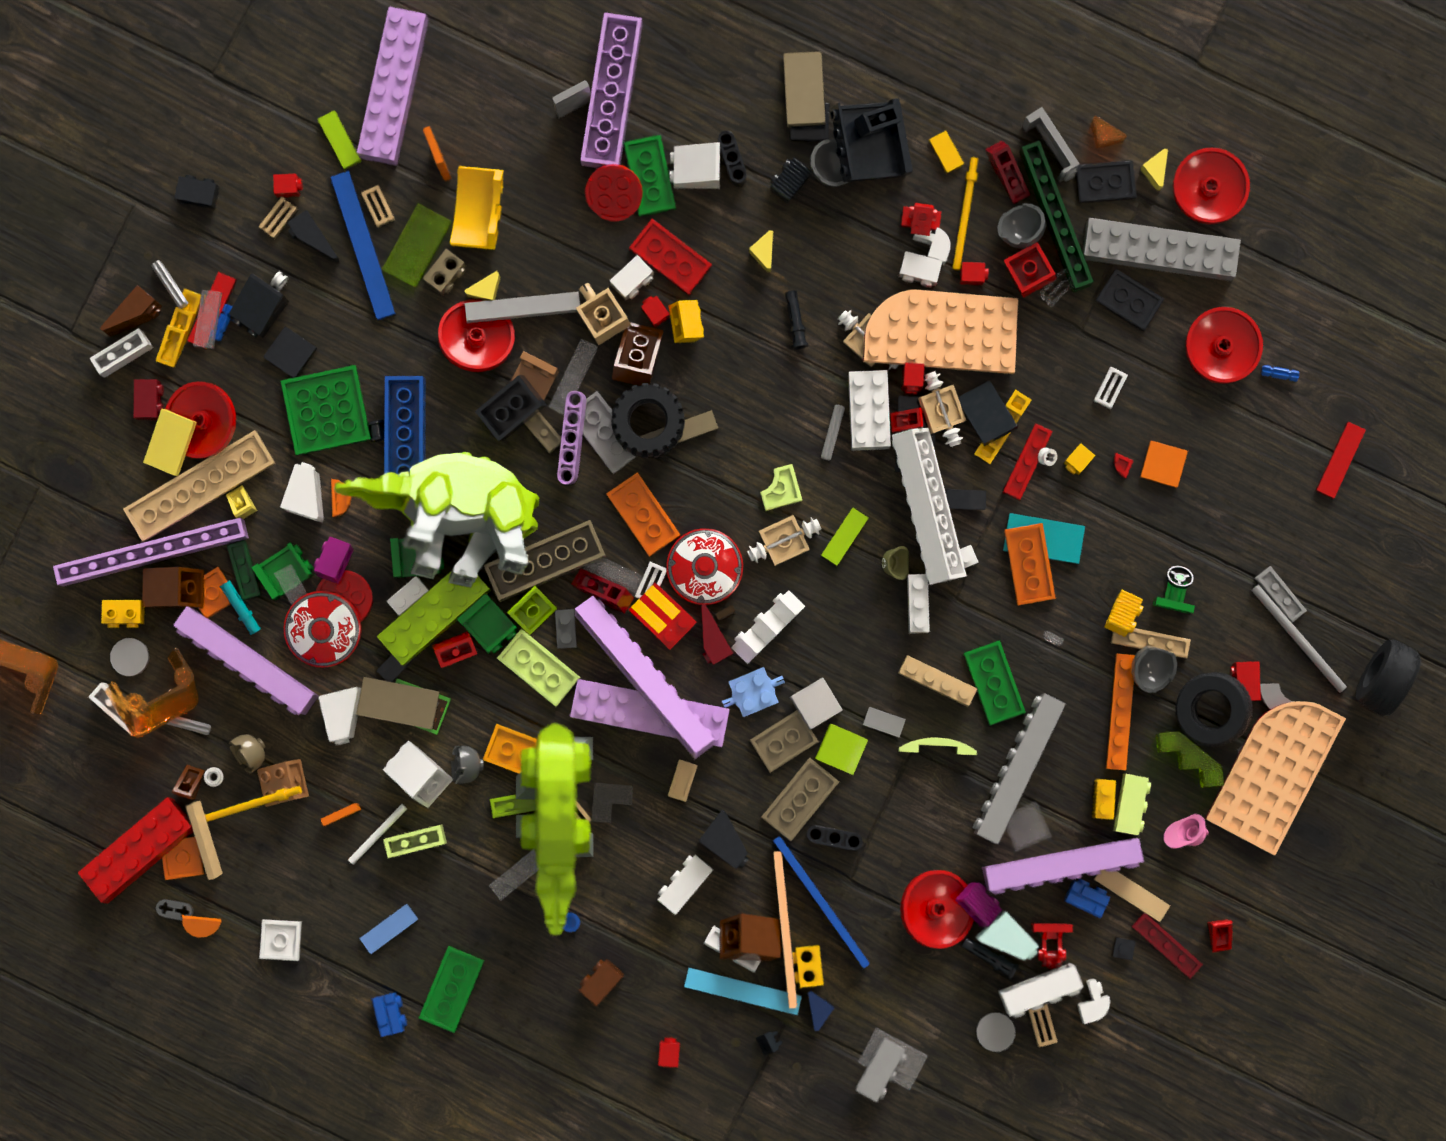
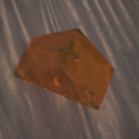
M1094 116L1091 121L1097 149L1123 143L1127 137L1125 133L1097 116Z

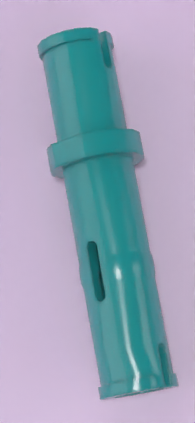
M229 580L221 585L220 588L237 612L239 621L244 623L250 635L259 631L261 628L252 616L253 612L248 610L231 581Z

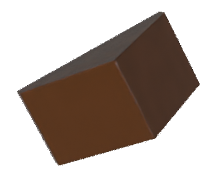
M186 765L172 793L188 799H196L205 770Z

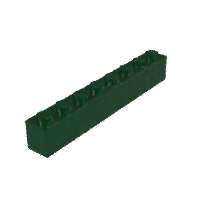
M1040 141L1023 146L1019 154L1040 209L1044 213L1046 225L1072 293L1088 288L1093 284V279Z

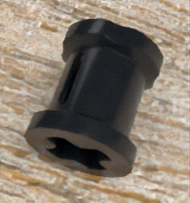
M384 420L367 423L371 431V442L384 440Z

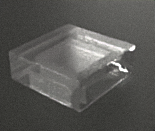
M1048 630L1042 636L1043 639L1057 647L1061 646L1064 641L1063 638Z

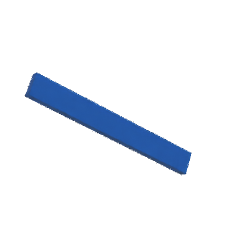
M347 171L332 176L331 180L376 318L380 320L395 315L396 313L350 172Z
M781 837L774 839L773 841L858 962L863 968L868 966L869 962Z

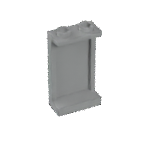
M1043 107L1026 116L1022 127L1027 132L1036 126L1064 169L1057 180L1059 182L1062 180L1067 182L1075 176L1074 174L1077 172L1079 162Z

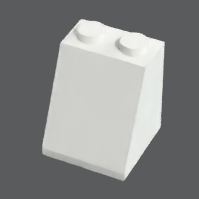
M720 143L674 146V152L670 153V164H674V171H670V182H674V188L719 189Z
M301 462V465L295 464L280 508L323 523L324 516L319 473L310 464Z
M354 687L318 696L329 742L341 745L349 743V739L354 738L361 688Z
M410 741L400 748L395 757L390 759L383 769L413 799L427 808L453 781L449 774Z

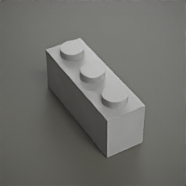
M883 1037L857 1084L856 1091L875 1102L879 1098L882 1100L887 1091L885 1088L887 1082H892L897 1073L894 1071L897 1064L901 1065L906 1057V1054H904L905 1049Z

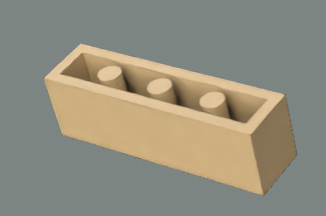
M908 655L905 657L898 674L966 707L970 705L977 691V688Z

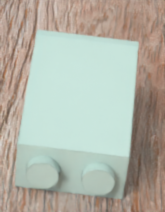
M1003 910L997 915L990 926L984 927L975 936L978 941L1023 960L1026 958L1030 960L1038 952L1036 949L1039 946Z

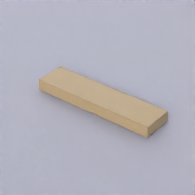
M1134 628L1133 632H1129L1125 637L1113 632L1111 639L1112 644L1142 649L1144 646H1153L1170 651L1176 657L1185 659L1188 657L1191 639Z
M196 801L187 805L186 809L207 877L211 880L223 873L201 801Z
M1106 869L1100 870L1101 874L1096 875L1094 878L1095 881L1159 922L1170 907L1169 904L1118 871L1108 872Z

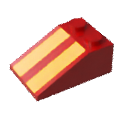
M656 583L629 609L669 650L697 623Z

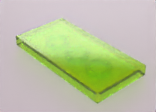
M418 203L382 270L416 288L452 221Z

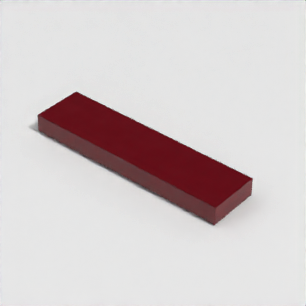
M1145 912L1131 926L1189 979L1202 967L1203 964Z

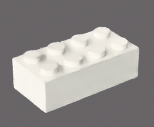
M887 370L849 372L851 451L890 449Z
M1069 963L998 992L1006 1013L1016 1018L1024 1015L1027 1009L1037 1010L1044 1007L1043 1003L1058 1002L1062 1000L1061 996L1076 995L1080 993L1079 989L1083 988L1075 965Z

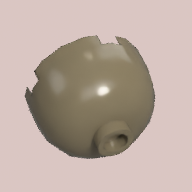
M245 734L229 742L232 745L230 746L232 754L240 765L243 763L247 766L244 770L249 774L263 764L265 760V752L263 750L265 744L260 738L256 739L252 735Z

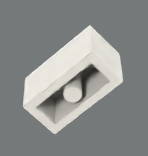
M905 251L899 277H902L903 281L913 283V281L921 282V285L925 287L936 286L942 260Z
M637 255L610 280V284L625 300L629 297L632 299L639 293L638 289L642 285L646 286L653 280L652 276L654 274L649 266Z
M415 576L389 598L387 602L401 616L425 595L429 589Z

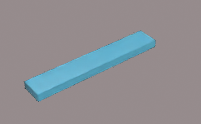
M693 968L688 969L684 985L687 988L795 1015L798 1014L802 997L796 994L797 1007L789 1008L788 992Z

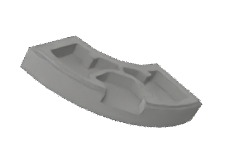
M1279 683L1260 684L1261 698L1269 709L1293 702L1283 695Z

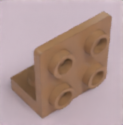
M523 351L520 356L521 362L512 380L518 375H524L544 400L559 373L558 368Z
M301 759L286 761L257 770L263 797L274 794L277 790L283 788L290 789L300 786L302 789V793L290 796L289 799L284 801L277 800L265 804L266 807L309 797Z

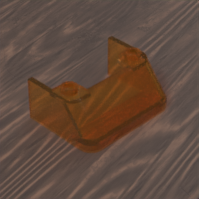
M0 639V665L27 674L25 687L28 691L36 694L30 713L42 714L58 670L57 660L51 656Z
M175 648L168 656V660L175 670L174 680L178 685L174 689L148 703H145L138 694H130L124 697L114 681L105 690L106 695L129 732L135 737H143L194 709L199 702L194 674L178 648Z

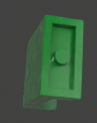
M399 538L390 539L393 577L406 578L418 576L411 574L412 566L416 559V549L403 547L404 539ZM443 558L440 559V567L435 575L441 574V570L444 569Z
M290 542L287 544L288 546L261 564L257 563L251 567L270 597L275 601L314 575L312 573L314 568L308 560L304 561L301 556L303 552L298 544L294 545Z
M486 593L457 619L488 654L498 652L503 647L501 645L502 642L506 639L508 641L517 634L515 631L518 628Z

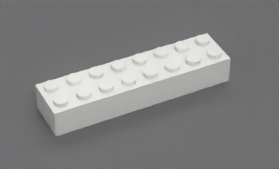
M929 428L910 429L892 435V445L897 453V464L901 469L902 484L906 489L907 503L911 508V520L916 528V539L920 544L921 559L925 564L927 580L931 585L965 577L966 572Z

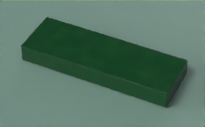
M246 540L227 545L241 599L244 601L262 596L256 574L251 568L253 563Z

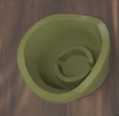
M899 546L885 552L882 558V567L887 575L893 576L898 580H903L908 576L909 551L906 547Z

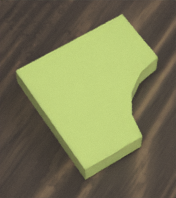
M792 464L775 468L772 484L766 490L760 492L765 511L802 501Z

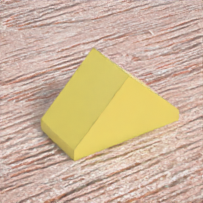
M1168 149L1160 151L1140 168L1156 190H1161L1164 184Z
M768 231L749 248L750 254L767 272H771L773 231Z
M495 271L464 290L466 295L483 301L495 300L500 275Z
M243 485L226 494L236 518L244 519L257 511Z

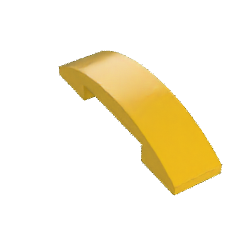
M1015 390L1005 406L1016 423L1026 410L1031 399ZM1010 433L986 446L981 442L974 455L991 464Z

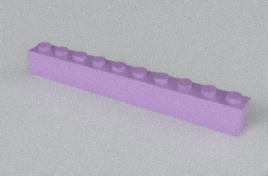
M237 518L55 565L53 568L57 585L67 586L237 542L249 537L244 519Z
M592 596L576 607L575 617L693 758L696 759L711 748L714 744L713 733L708 728L705 729L699 716L697 714L693 715L689 710L688 703L677 696L678 693L672 685L666 683L662 672L655 670L651 659L648 656L644 657L639 645L628 638V632L623 627L620 628L614 615L607 613L603 602L600 599L596 600Z

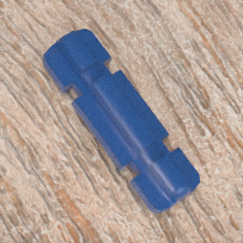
M224 305L223 313L220 314L215 325L216 329L211 334L212 339L222 340V333L226 331L231 319L229 312L232 306Z
M1263 365L1261 369L1262 376L1269 377L1271 375L1273 378L1289 379V381L1295 382L1299 379V371L1296 370L1289 371V369L1280 367L1271 368L1269 365Z

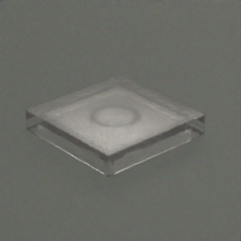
M1036 801L1014 810L1006 826V831L1016 852L1052 837Z

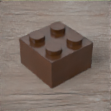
M608 959L605 961L600 960L592 969L595 973L592 976L588 974L580 983L582 987L579 991L596 1006L624 975Z

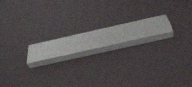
M569 292L465 303L467 323L578 312L576 307L580 305L579 293Z

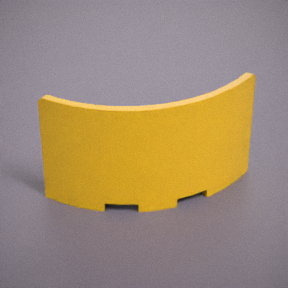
M458 167L456 208L450 245L495 250L498 238V220L500 221L501 206L498 205H500L501 193H503V170Z

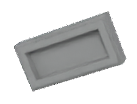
M869 707L863 725L900 738L906 719Z

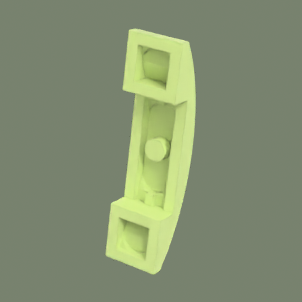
M946 738L919 739L898 748V752L918 753L919 745L956 747V754L977 755V751L972 747Z

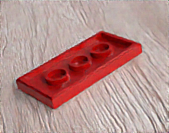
M653 219L650 220L629 247L630 251L638 255L643 261L688 295L712 266L710 262Z

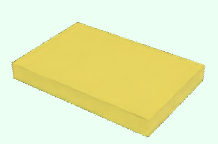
M161 409L143 463L174 476H179L197 422L166 409Z

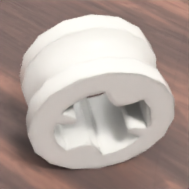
M278 272L273 277L270 285L272 287L276 286V290L280 291L286 284L288 277L286 275L282 276V273Z
M1042 448L1038 453V461L1047 466L1055 464L1057 460L1056 451Z

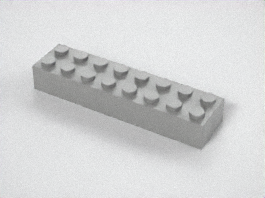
M1089 218L1086 222L1082 253L1085 260L1232 281L1236 277L1241 240Z
M1045 693L1035 697L1031 705L1034 709L1032 713L1026 715L1023 722L1025 727L1023 731L1018 732L1015 738L1017 744L1007 754L1006 759L1009 761L1006 766L1001 767L998 773L1000 779L998 783L993 784L989 792L992 796L989 801L986 800L981 808L983 814L981 818L976 819L973 825V829H975L974 834L995 844L999 843L1062 713L1065 703Z

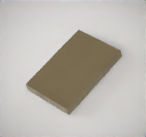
M798 710L750 739V742L770 773L819 742L812 730L808 729Z

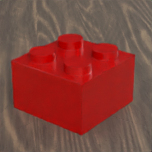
M1038 242L1004 260L1005 267L1023 298L1057 280L1056 274Z

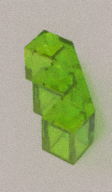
M1176 731L1156 734L1158 753L1177 751L1179 770L1199 768L1201 787L1224 785L1222 766L1182 733Z

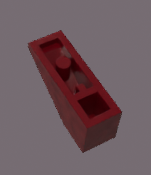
M1000 141L985 149L992 167L1012 203L1014 204L1029 196L1030 193L1009 145Z
M581 568L571 583L573 587L591 597L594 596L596 600L600 599L606 606L624 614L634 599L627 588Z
M704 603L701 605L705 650L703 656L708 664L712 662L714 666L733 655V652Z

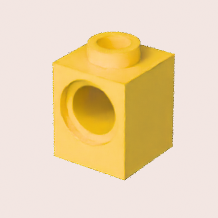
M1080 443L1064 462L1067 465L1065 468L1070 473L1079 475L1095 455Z

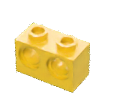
M819 945L796 947V952H792L793 963L798 965V971L795 972V982L800 983V988L823 985ZM805 951L812 954V959L809 962H804L801 959V955ZM806 971L814 973L812 981H805L803 979V974Z

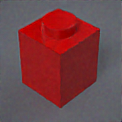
M297 174L273 175L274 194L277 198L300 196L303 184L302 179H299Z
M962 262L960 284L983 285L985 280H988V268H985V263Z
M650 296L642 302L641 309L654 328L670 318L669 312L657 296L654 298Z
M664 1038V1041H660L659 1066L678 1067L680 1042H676V1038Z

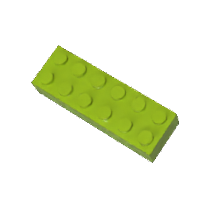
M450 572L377 636L378 639L399 663L405 666L453 625L485 593L488 594L491 591L478 575L471 588L448 583Z

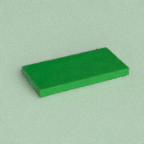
M661 135L624 142L628 167L637 175L642 185V201L637 209L639 217L675 210L676 206Z
M1000 640L963 653L989 726L1026 713Z
M448 946L419 1019L455 1033L484 960Z

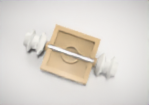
M845 310L838 318L840 320L839 325L844 324L846 326L845 331L851 329L853 331L843 343L863 359L865 328L872 315L868 313L858 324V316L853 317L851 316L852 310L849 312ZM866 362L870 367H872L875 364L871 362ZM889 364V370L892 367L896 369L899 365Z
M934 371L926 374L925 379H923L928 384L925 389L932 390V393L921 396L918 400L930 434L943 429L947 430L942 437H947L948 441L945 445L949 444L952 447L960 444V440L963 439V437L958 436L960 429L953 428V426L966 421L954 385L939 389L938 387H941L943 381L938 380L940 373L936 374Z
M794 515L760 530L759 533L765 544L764 547L757 542V547L752 548L749 546L750 550L747 553L751 561L755 560L758 563V559L761 557L766 560V552H768L776 566L809 551L810 549L804 535L812 538V534L815 532L820 535V524L817 519L813 520L811 517L809 523L802 522V528L800 529Z

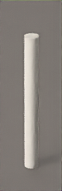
M401 804L348 859L349 862L354 865L407 808Z

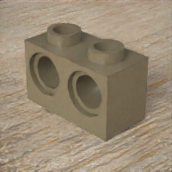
M445 249L423 277V280L441 295H444L445 292L449 293L455 279L457 277L461 278L465 273L466 265L461 259ZM450 262L457 263L456 268L453 270L447 269V265ZM438 277L445 278V282L442 285L435 284Z

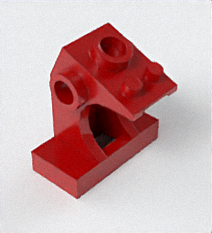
M914 203V206H904L901 227L911 228V234L930 236V231H936L937 227L939 228L941 211L934 209V205Z
M1032 923V931L1041 932V949H1038V961H1042V966H1047L1048 969L1061 967L1063 961H1066V949H1062L1063 932H1073V924ZM1046 939H1057V951H1047Z

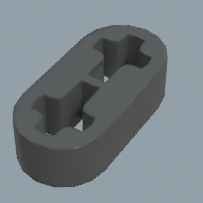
M163 899L156 905V911L162 917L182 921L183 913L177 912V909H184V907L189 911V914L186 916H193L194 914L193 906L185 902ZM168 903L167 906L173 908V911L169 910L164 913L161 905Z

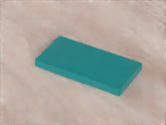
M1009 513L1007 529L1043 523L1049 559L1079 564L1085 526ZM1005 537L1003 551L1008 552Z

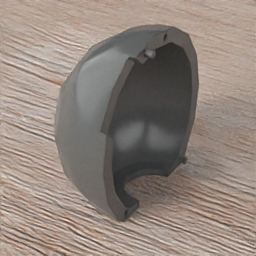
M836 139L821 141L814 147L810 157V168L813 176L822 184L832 187L848 183L843 181V177L840 174L841 165L836 153Z
M1025 203L1012 208L1002 215L997 227L998 235L1008 245L1025 249L1038 242L1044 235L1046 222L1044 213L1039 207Z
M1144 646L1136 653L1132 660L1131 673L1133 680L1140 689L1148 693H1157L1169 682H1172L1175 677L1177 660L1176 655L1170 651L1153 646Z

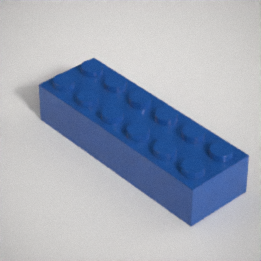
M385 376L384 474L391 472L400 475L401 472H409L412 466L425 461L426 379L423 376Z

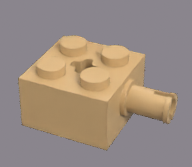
M589 283L584 284L588 292L583 286L580 287L579 291L586 299V302L576 307L598 345L631 326L627 316L609 288L596 295Z

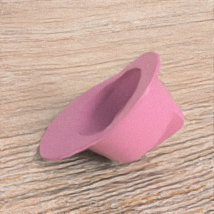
M1194 814L1172 823L1164 833L1166 845L1170 848L1200 845L1205 840L1206 835L1209 834L1205 828L1204 818Z

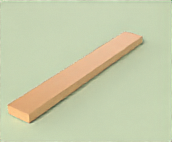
M779 851L773 852L788 1002L789 1008H796L797 1000L782 853Z

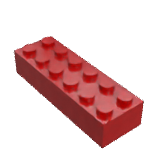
M167 797L80 870L78 874L99 901L108 904L193 832L189 817L173 798Z

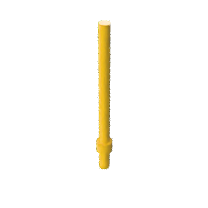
M971 157L969 172H966L965 180L967 184L952 268L954 270H960L974 182L977 181L978 158Z
M300 786L290 789L283 788L277 790L274 794L205 814V818L209 822L277 800L284 801L289 799L290 796L302 793V789Z

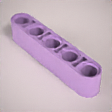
M579 391L569 392L565 403L557 477L559 482L567 485L577 481L586 410V396ZM578 394L580 396V403L574 405L572 398ZM575 413L578 416V421L572 424L570 417ZM573 432L576 435V440L570 443L568 435ZM568 452H572L574 455V459L571 462L566 460ZM566 471H570L572 474L569 481L564 479Z

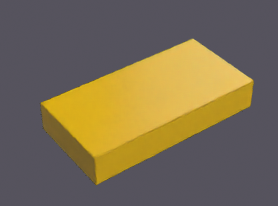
M947 131L929 139L946 173L964 165Z

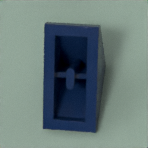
M808 991L814 1030L819 1031L833 1011L834 1006L813 991Z

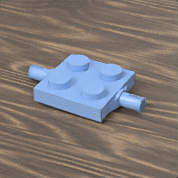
M761 667L728 681L732 689V697L722 700L724 708L736 704L742 716H748L779 703L775 695V687L785 683V681L782 680V676L771 680L767 676L765 668Z

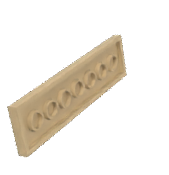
M254 430L227 446L217 455L207 458L123 510L142 542H145L274 465L275 461L257 431Z

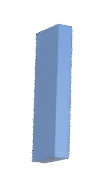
M406 904L362 936L360 940L369 953L372 954L416 922L418 918L409 905Z

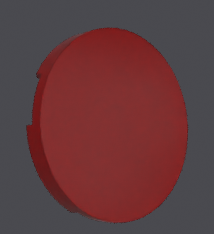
M609 164L598 168L592 173L586 185L585 196L589 207L600 218L609 221H621L627 219L639 208L643 190L639 178L632 170L622 165Z
M345 570L339 584L322 579L316 591H332L347 598L356 608L361 622L368 616L372 608L373 594L371 587L362 576L355 572Z

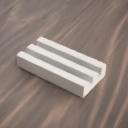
M1110 367L1094 402L1111 410L1128 375ZM1113 372L1115 375L1103 400L1099 398ZM1118 376H1121L1122 378L1110 403L1106 402Z
M649 562L635 597L640 598L642 596L640 593L652 567L655 570L646 591L653 585L659 570L662 573L657 585L661 586L667 568Z

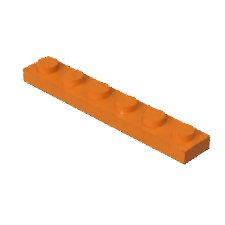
M1116 654L1106 769L1126 770L1134 684L1131 667L1135 655Z

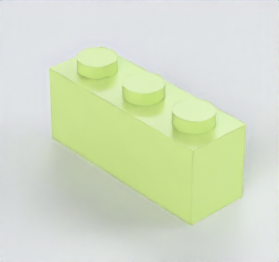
M1123 774L1113 831L1132 835H1139V832L1143 831L1144 821H1142V815L1146 813L1148 804L1145 801L1146 794H1149L1151 783L1148 782L1149 778Z
M443 825L383 839L388 858L447 843Z

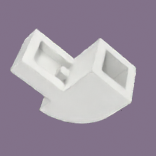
M938 227L935 234H932V231H930V236L915 234L913 240L931 245L927 257L942 260V265H945L950 251L948 235Z
M1094 978L1086 980L1091 1000L1077 1003L1080 1017L1084 1024L1104 1017L1110 1005L1109 996L1100 995L1103 993L1102 986Z

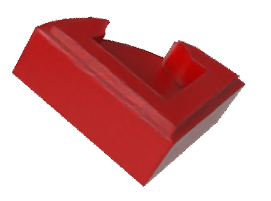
M1115 453L1114 467L1117 473L1126 478L1134 460Z

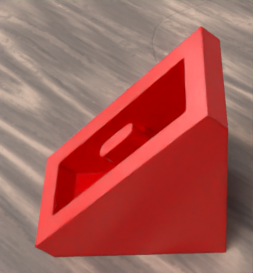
M922 408L890 413L892 432L923 428Z
M1225 919L1207 922L1212 951L1231 950L1232 921Z

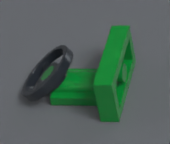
M1173 566L1166 575L1168 583L1164 598L1155 597L1153 606L1192 614L1195 606L1183 602L1186 589L1193 583V574L1183 566ZM1173 570H1182L1186 572L1188 575H1184L1182 573H1175ZM1191 578V582L1188 584L1185 580Z

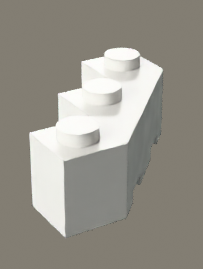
M787 591L784 595L780 593L773 600L775 604L765 614L761 612L754 619L756 623L745 634L741 632L734 639L736 643L731 648L747 664L805 607L790 591Z

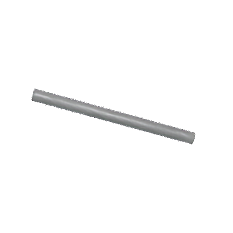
M1259 584L1256 585L1251 591L1340 693L1346 689L1347 686Z

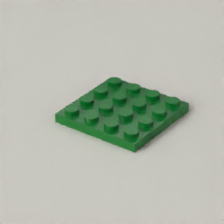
M356 365L281 380L296 456L369 441L371 439Z

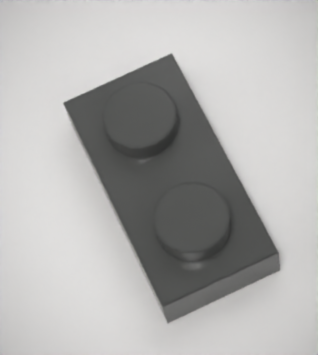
M575 609L555 610L557 649L577 648Z

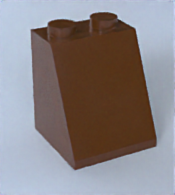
M183 567L143 569L142 607L203 608L204 570Z
M741 913L720 920V959L771 961L780 958V919Z

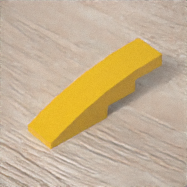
M184 289L182 294L188 301V305L182 309L179 307L175 308L171 323L167 326L156 358L157 362L171 367H175L203 299V295Z

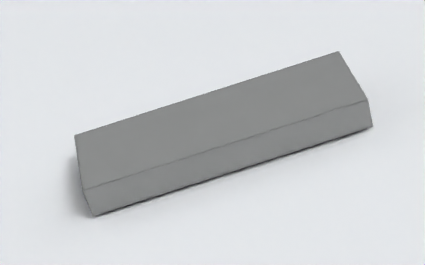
M1271 566L1254 578L1291 622H1294L1307 611Z

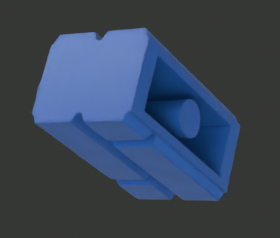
M1080 878L1078 881L1073 880L1064 901L1101 918L1110 900V897L1106 895L1107 891L1096 887V890L1088 887L1090 883Z
M396 992L372 998L380 1037L404 1031V1026H407L405 1014H401L400 1007H403L401 996H397Z

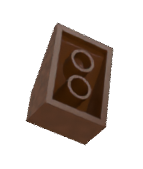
M137 285L103 323L100 329L110 337L146 323L152 318L155 319L161 313L163 306Z
M630 322L631 326L624 329L613 367L612 379L641 386L642 383L650 385L664 330Z

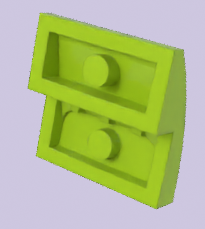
M830 723L815 759L853 775L868 739Z

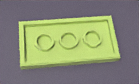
M522 629L497 657L499 661L555 707L559 705L577 683V680L581 678Z

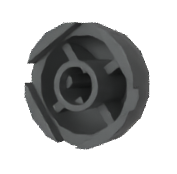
M455 746L452 755L456 756L454 761H451L452 779L456 781L455 784L471 783L476 780L480 771L483 770V759H480L478 752L469 746Z

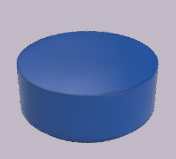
M567 913L566 924L563 930L574 932L580 926V918L575 913Z

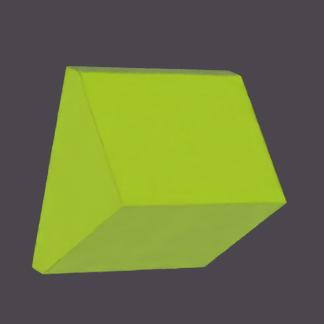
M534 586L507 613L530 635L557 608Z

